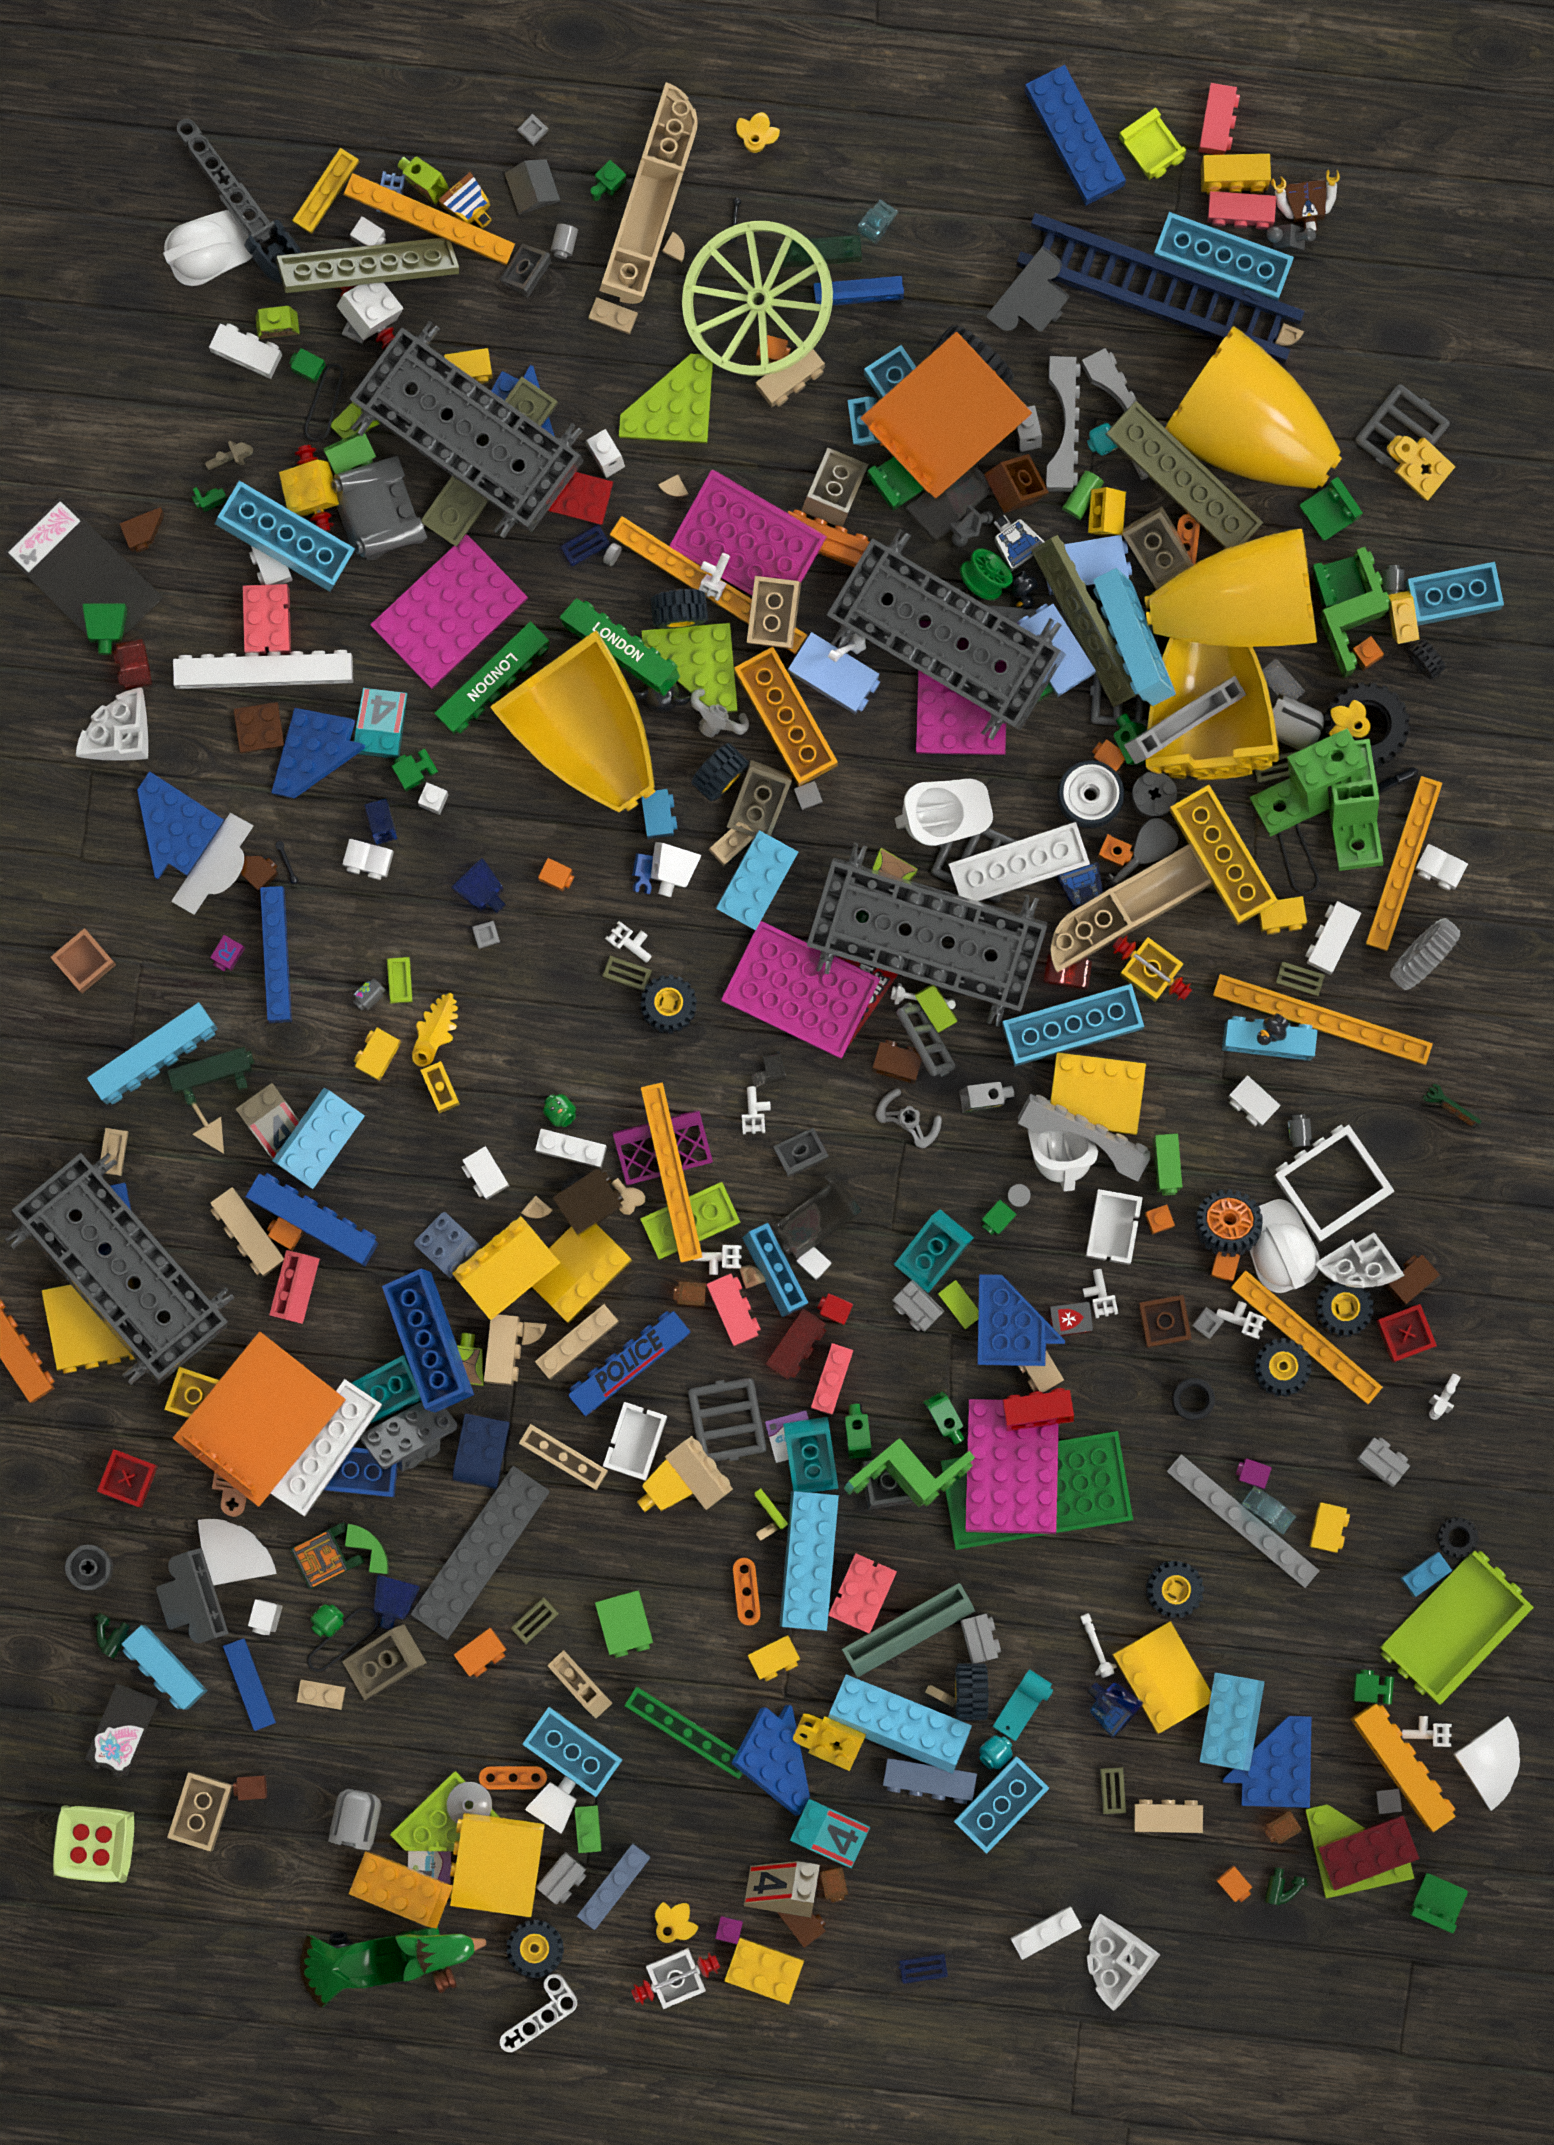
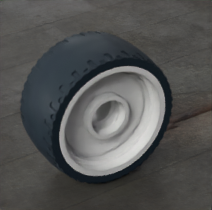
M1094 760L1082 761L1070 767L1062 776L1057 789V800L1061 812L1070 822H1076L1077 826L1084 828H1097L1109 823L1119 813L1124 800V787L1119 775L1109 765ZM1087 790H1092L1096 793V799L1092 801L1087 800L1084 793Z

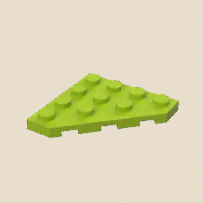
M690 354L620 415L619 438L707 444L713 362L703 354Z
M730 623L642 631V641L649 649L650 647L655 648L663 659L667 660L669 658L676 663L680 675L677 681L692 694L695 690L702 688L705 694L699 697V700L706 706L721 705L727 710V713L738 712Z
M456 1771L452 1773L390 1835L405 1851H454L455 1841H460V1833H456L457 1823L451 1819L448 1813L447 1799L450 1792L457 1785L466 1781ZM470 1800L466 1801L465 1807L472 1809L473 1802ZM492 1809L489 1816L500 1818V1816Z
M1328 1804L1305 1809L1325 1898L1414 1879L1410 1862L1336 1891L1332 1890L1316 1847L1365 1828Z

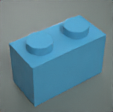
M662 789L655 790L656 792L646 799L641 796L647 839L674 836L673 830L677 829L676 816H671L670 808L674 807L673 794L668 795V790Z
M1437 1552L1401 1577L1400 1580L1410 1594L1416 1597L1450 1573L1452 1569L1442 1555Z

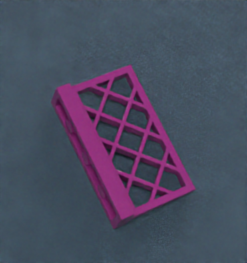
M695 1110L671 1117L674 1132L681 1136L677 1142V1147L683 1138L694 1143L688 1155L678 1150L681 1155L687 1157L682 1165V1169L686 1170L712 1163L713 1160L700 1111ZM649 1123L613 1132L626 1185L661 1176L660 1171L653 1172L648 1169L653 1157L657 1158L655 1150L652 1153L642 1147L644 1141L652 1137ZM699 1125L701 1134L696 1141L685 1136L689 1127ZM684 1128H685V1130L683 1131V1133H680L679 1131H677V1130H680V1129H684ZM701 1137H702L704 1146L701 1145V1144H699V1141H700ZM642 1140L639 1145L634 1143L636 1141ZM631 1143L637 1147L632 1158L622 1153L621 1145ZM696 1146H699L705 1150L707 1159L697 1161L690 1156ZM640 1149L651 1155L645 1167L634 1161ZM624 1158L630 1161L627 1167ZM689 1159L693 1161V1163L686 1164ZM632 1163L643 1169L639 1177L629 1179L628 1169ZM645 1171H648L649 1173H651V1174H648V1175H644Z

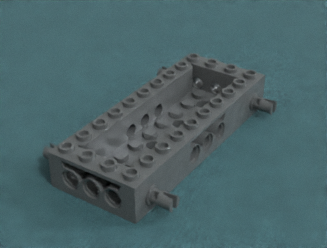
M428 321V324L418 337L401 328L350 397L351 402L362 412L354 425L351 426V429L355 432L360 427L358 434L362 437L372 421H377L501 510L504 517L493 529L496 534L502 530L500 536L505 539V536L515 523H519L532 533L584 462L581 455L571 447L583 431L578 428L573 433L576 426L571 423L563 436L557 439L430 348L429 343L440 331V328L435 326L431 330L433 326L431 321ZM409 384H416L418 386V390L414 395L406 393V387ZM446 409L453 411V417L448 421L443 420L441 417L442 412ZM480 435H487L489 437V442L486 446H479L477 444V439ZM517 460L525 463L524 469L520 472L513 470V464Z
M898 529L891 544L887 546L872 538L827 616L839 622L841 626L831 644L836 646L840 641L838 648L841 649L846 645L852 633H857L990 712L991 718L981 734L986 736L991 730L988 737L991 740H994L1003 723H1008L1021 730L1066 655L1063 651L1052 645V640L1062 625L1057 622L1052 628L1054 620L1049 618L1042 633L1036 636L901 556L902 549L911 537L908 533L902 537L903 530ZM890 593L893 595L894 600L891 605L886 606L882 603V597ZM923 616L931 618V624L927 628H922L919 624ZM961 638H966L969 641V646L966 650H959L957 647V642ZM998 661H1005L1007 664V668L1003 673H997L995 670V664Z
M856 842L853 844L849 861L833 858L807 943V947L821 951L815 971L820 972L825 962V974L829 975L834 956H840L992 1003L986 1023L991 1024L994 1016L997 1015L996 1026L998 1027L1001 1025L1005 1008L1021 1011L1047 928V922L1033 917L1039 898L1035 897L1029 907L1030 895H1025L1021 912L1015 913L862 866L868 846L863 845L858 855V843ZM865 910L869 914V919L866 922H859L856 918L858 911ZM908 923L912 928V932L909 935H902L899 932L901 924ZM950 936L954 939L955 944L952 948H945L942 945L944 937ZM993 949L997 952L998 957L995 961L986 960L984 954L987 950Z
M80 1153L11 1210L12 1218L18 1223L19 1227L9 1236L5 1237L4 1240L8 1243L15 1239L11 1244V1248L14 1250L27 1237L31 1238L136 1359L137 1362L122 1374L123 1378L125 1379L135 1373L128 1381L132 1385L144 1373H147L159 1385L227 1328L228 1321L219 1310L235 1298L231 1294L222 1299L228 1292V1289L225 1287L213 1299H208L102 1177L103 1174L117 1164L115 1159L105 1164L111 1158L109 1153L94 1165L90 1164ZM73 1210L80 1211L82 1214L81 1220L78 1222L71 1221L69 1218L70 1212ZM108 1244L112 1251L109 1255L103 1256L98 1251L99 1246ZM131 1278L140 1280L141 1286L138 1289L129 1288L128 1281ZM160 1312H167L170 1315V1320L167 1323H160L157 1315Z

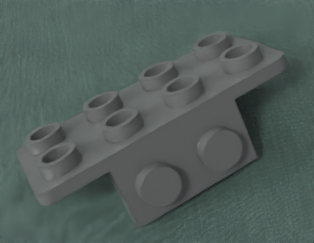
M421 1401L361 1435V1442L382 1469H387L398 1463L399 1468L403 1472L408 1468L416 1467L419 1462L426 1458L434 1457L440 1451V1439L457 1430V1423L446 1408L434 1413L426 1410Z

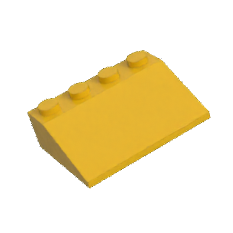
M1057 1053L1050 1104L1055 1106L1057 1104L1061 1105L1075 1116L1080 1114L1094 1125L1101 1124L1108 1129V1132L1137 1135L1146 1064Z
M520 1216L517 1220L510 1223L499 1235L493 1237L482 1249L476 1251L470 1259L459 1265L452 1274L487 1317L492 1320L560 1264V1262Z
M597 1224L577 1236L571 1226L549 1248L560 1264L535 1283L532 1288L569 1324L632 1259Z
M1171 1621L1112 1654L1157 1734L1210 1704L1211 1691Z

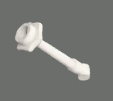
M857 633L853 634L848 640V645L835 651L832 650L828 658L837 662L839 658L850 650L855 654H859L866 649L865 638Z
M898 983L897 987L893 986L891 999L894 1000L895 1004H899L904 998L917 1000L915 994L905 992L901 983ZM953 998L945 999L950 1009H953L956 1005Z
M1089 1613L1080 1616L1101 1663L1095 1672L1096 1675L1101 1674L1102 1678L1114 1674L1113 1669L1117 1668L1116 1664L1106 1662L1095 1634V1628L1091 1624L1092 1620Z

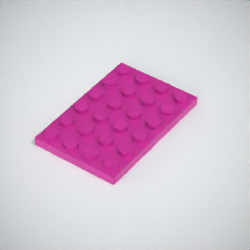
M711 470L669 547L701 566L704 561L717 566L721 554H728L730 558L721 578L753 596L755 576L793 580L802 583L827 536L715 470Z
M466 534L457 547H452L370 625L414 672L433 689L514 613L528 597Z
M920 621L922 628H927L931 624V621ZM961 638L957 642L959 650H966L969 646V641L966 638ZM998 661L995 664L997 673H1003L1007 668L1005 661ZM918 672L917 754L1005 755L1006 723L1001 725L994 740L988 738L991 730L986 736L981 734L991 718L990 712L923 672Z
M760 921L721 1001L842 1059L881 978L835 956L829 975L825 974V962L820 972H817L815 969L817 968L821 951L807 947L806 942Z
M969 1399L968 1451L975 1458L971 1462L973 1467L967 1472L966 1532L1056 1534L1058 1424L1007 1431L1003 1400Z

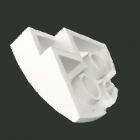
M136 688L116 695V700L109 705H102L91 716L92 722L87 730H82L77 744L76 756L81 758L98 760L148 759V727L143 689Z
M1375 1232L1356 1244L1353 1240L1349 1241L1315 1263L1317 1268L1332 1281L1355 1288L1381 1286L1404 1276Z
M198 1520L201 1548L214 1586L277 1574L268 1550L263 1547L256 1539V1536L250 1531L225 1520Z
M1508 1716L1453 1754L1490 1811L1497 1807L1508 1795L1519 1770V1740Z
M1099 1914L1089 1936L1091 1943L1087 1962L1089 1973L1093 1975L1097 1985L1096 1991L1102 2000L1114 2011L1143 1979L1160 1954L1120 1925Z

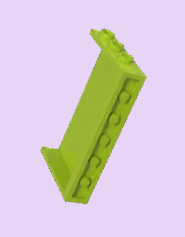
M1473 1551L1380 1647L1383 1651L1380 1655L1388 1663L1394 1662L1399 1667L1397 1671L1406 1680L1410 1677L1415 1682L1413 1687L1420 1694L1424 1695L1426 1693L1438 1705H1441L1534 1608L1520 1595L1522 1590L1515 1583L1509 1584L1504 1579L1506 1575L1497 1566L1493 1568L1488 1564L1490 1559L1481 1551L1478 1553Z

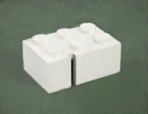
M1097 1190L1085 1257L1103 1261L1110 1257L1109 1262L1125 1265L1131 1264L1138 1221H1133V1218H1139L1143 1197Z
M624 1402L611 1443L615 1444V1448L609 1447L603 1467L646 1481L667 1416L650 1410L643 1414L644 1408Z

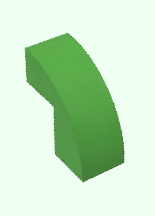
M348 1524L345 1546L371 1549L369 1572L388 1574V1558L380 1541L366 1529Z

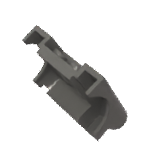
M398 456L335 474L331 482L334 492L337 493L339 505L336 506L349 543L355 548L354 551L357 554L367 558V560L378 559L381 555L405 545L423 543L427 538L420 517L417 518L403 482L405 474Z

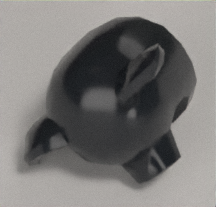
M677 682L664 697L646 684H644L641 692H632L634 698L642 699L643 704L649 710L661 713L671 711L676 705H686L691 699L690 696L679 698L680 691Z

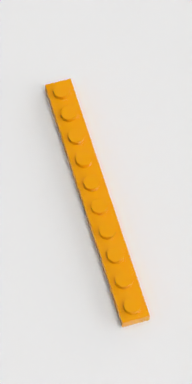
M621 516L610 533L612 538L692 589L699 590L701 581L706 574L712 576V574L700 569L701 566ZM726 584L719 601H716L713 596H706L707 599L749 625L752 599L729 584ZM795 627L793 649L787 650L796 655L808 635Z
M1222 974L1219 975L1213 993L1214 997L1272 1016L1278 1013L1288 1021L1312 1025V1029L1422 1065H1426L1433 1044Z

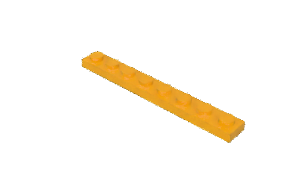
M353 173L343 194L504 265H507L515 243Z
M1423 776L1420 777L1366 945L1384 951L1388 950L1442 786L1441 782Z
M663 1082L641 1087L680 1262L703 1258Z
M1246 1270L1233 1284L1232 1290L1286 1336L1294 1340L1297 1345L1301 1344L1304 1351H1307L1314 1360L1367 1405L1383 1388Z

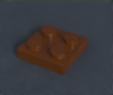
M278 702L234 709L241 754L284 747Z

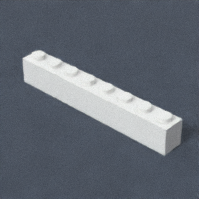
M335 650L334 654H325V651H312L310 655H303V652L300 651L290 652V655H281L280 652H269L267 656H259L258 653H246L245 657H236V654H223V657L214 658L212 654L201 655V658H192L191 655H180L179 659H173L174 686L176 689L353 683V657L351 653H347V650Z

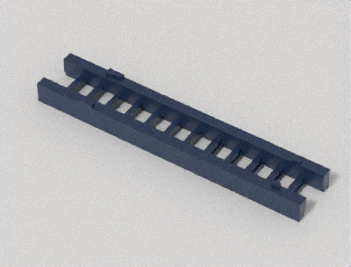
M1034 214L1031 227L1047 233L1042 246H1045L1050 251L1055 236L1068 240L1060 260L1062 269L1051 280L1219 341H1223L1231 330L1239 304L1255 308L1247 333L1244 334L1262 347L1275 361L1282 364L1286 363L1290 349L1272 342L1277 338L1281 327L1279 325L1281 318L1300 325L1304 310L1043 215ZM1076 244L1088 248L1080 272L1067 268ZM1097 251L1109 255L1100 280L1088 276ZM1020 252L1016 267L1024 269L1034 256ZM1117 258L1130 263L1121 288L1109 284ZM1136 266L1152 271L1143 296L1128 291ZM1157 273L1173 278L1164 303L1148 298ZM1178 281L1193 286L1184 311L1169 305ZM1198 288L1214 293L1205 318L1190 313ZM1219 296L1235 301L1226 326L1210 320ZM1260 311L1276 316L1267 341L1252 336Z

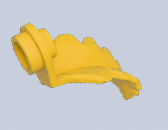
M452 993L442 995V999L437 998V1005L432 1003L430 1006L433 1013L427 1011L423 1013L426 1022L419 1021L416 1024L419 1037L412 1051V1059L420 1067L430 1065L434 1060L438 1047L451 1042L453 1036L448 1031L455 1030L457 1027L450 1020L458 1018V1015L453 1013L457 1011L458 1007L453 1005L457 1001L453 999Z

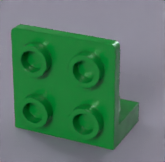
M892 457L878 468L873 466L868 470L867 476L892 511L924 490L922 485L895 457Z
M1339 477L1333 479L1329 486L1300 504L1301 510L1323 541L1328 540L1361 518L1363 514Z
M1354 557L1322 565L1321 562L1312 566L1311 572L1323 609L1365 594Z
M1426 1873L1409 1915L1454 1934L1457 1927L1455 1922L1468 1891Z

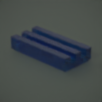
M598 524L560 547L571 566H574L607 547L610 543ZM594 533H599L598 536L570 552L567 550ZM601 539L603 540V542L598 544L597 546L591 548L590 550L584 552L583 554L577 556L574 559L572 558V556L581 552L587 547L593 545Z
M945 1954L900 1961L903 1984L948 1977ZM941 1959V1964L905 1969V1965ZM935 1969H942L943 1972L910 1978L906 1976V1974Z

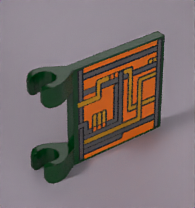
M1433 1084L1432 1087L1428 1088L1429 1091L1433 1092V1095L1429 1092L1426 1093L1429 1098L1423 1095L1424 1101L1439 1104L1473 1128L1481 1123L1479 1118L1446 1097L1441 1087L1437 1084Z
M340 1523L290 1549L309 1589L364 1563L361 1555L346 1561L335 1539L336 1536L347 1531L348 1526L346 1523Z

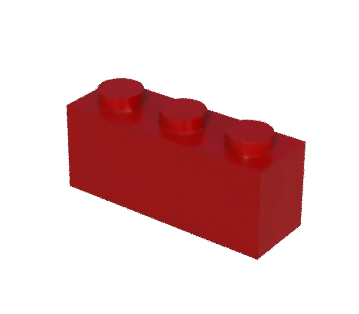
M1064 1388L1053 1389L1051 1393L1044 1394L1041 1391H1036L1024 1397L1010 1395L1007 1399H1003L1007 1431L1074 1422L1070 1390H1065Z

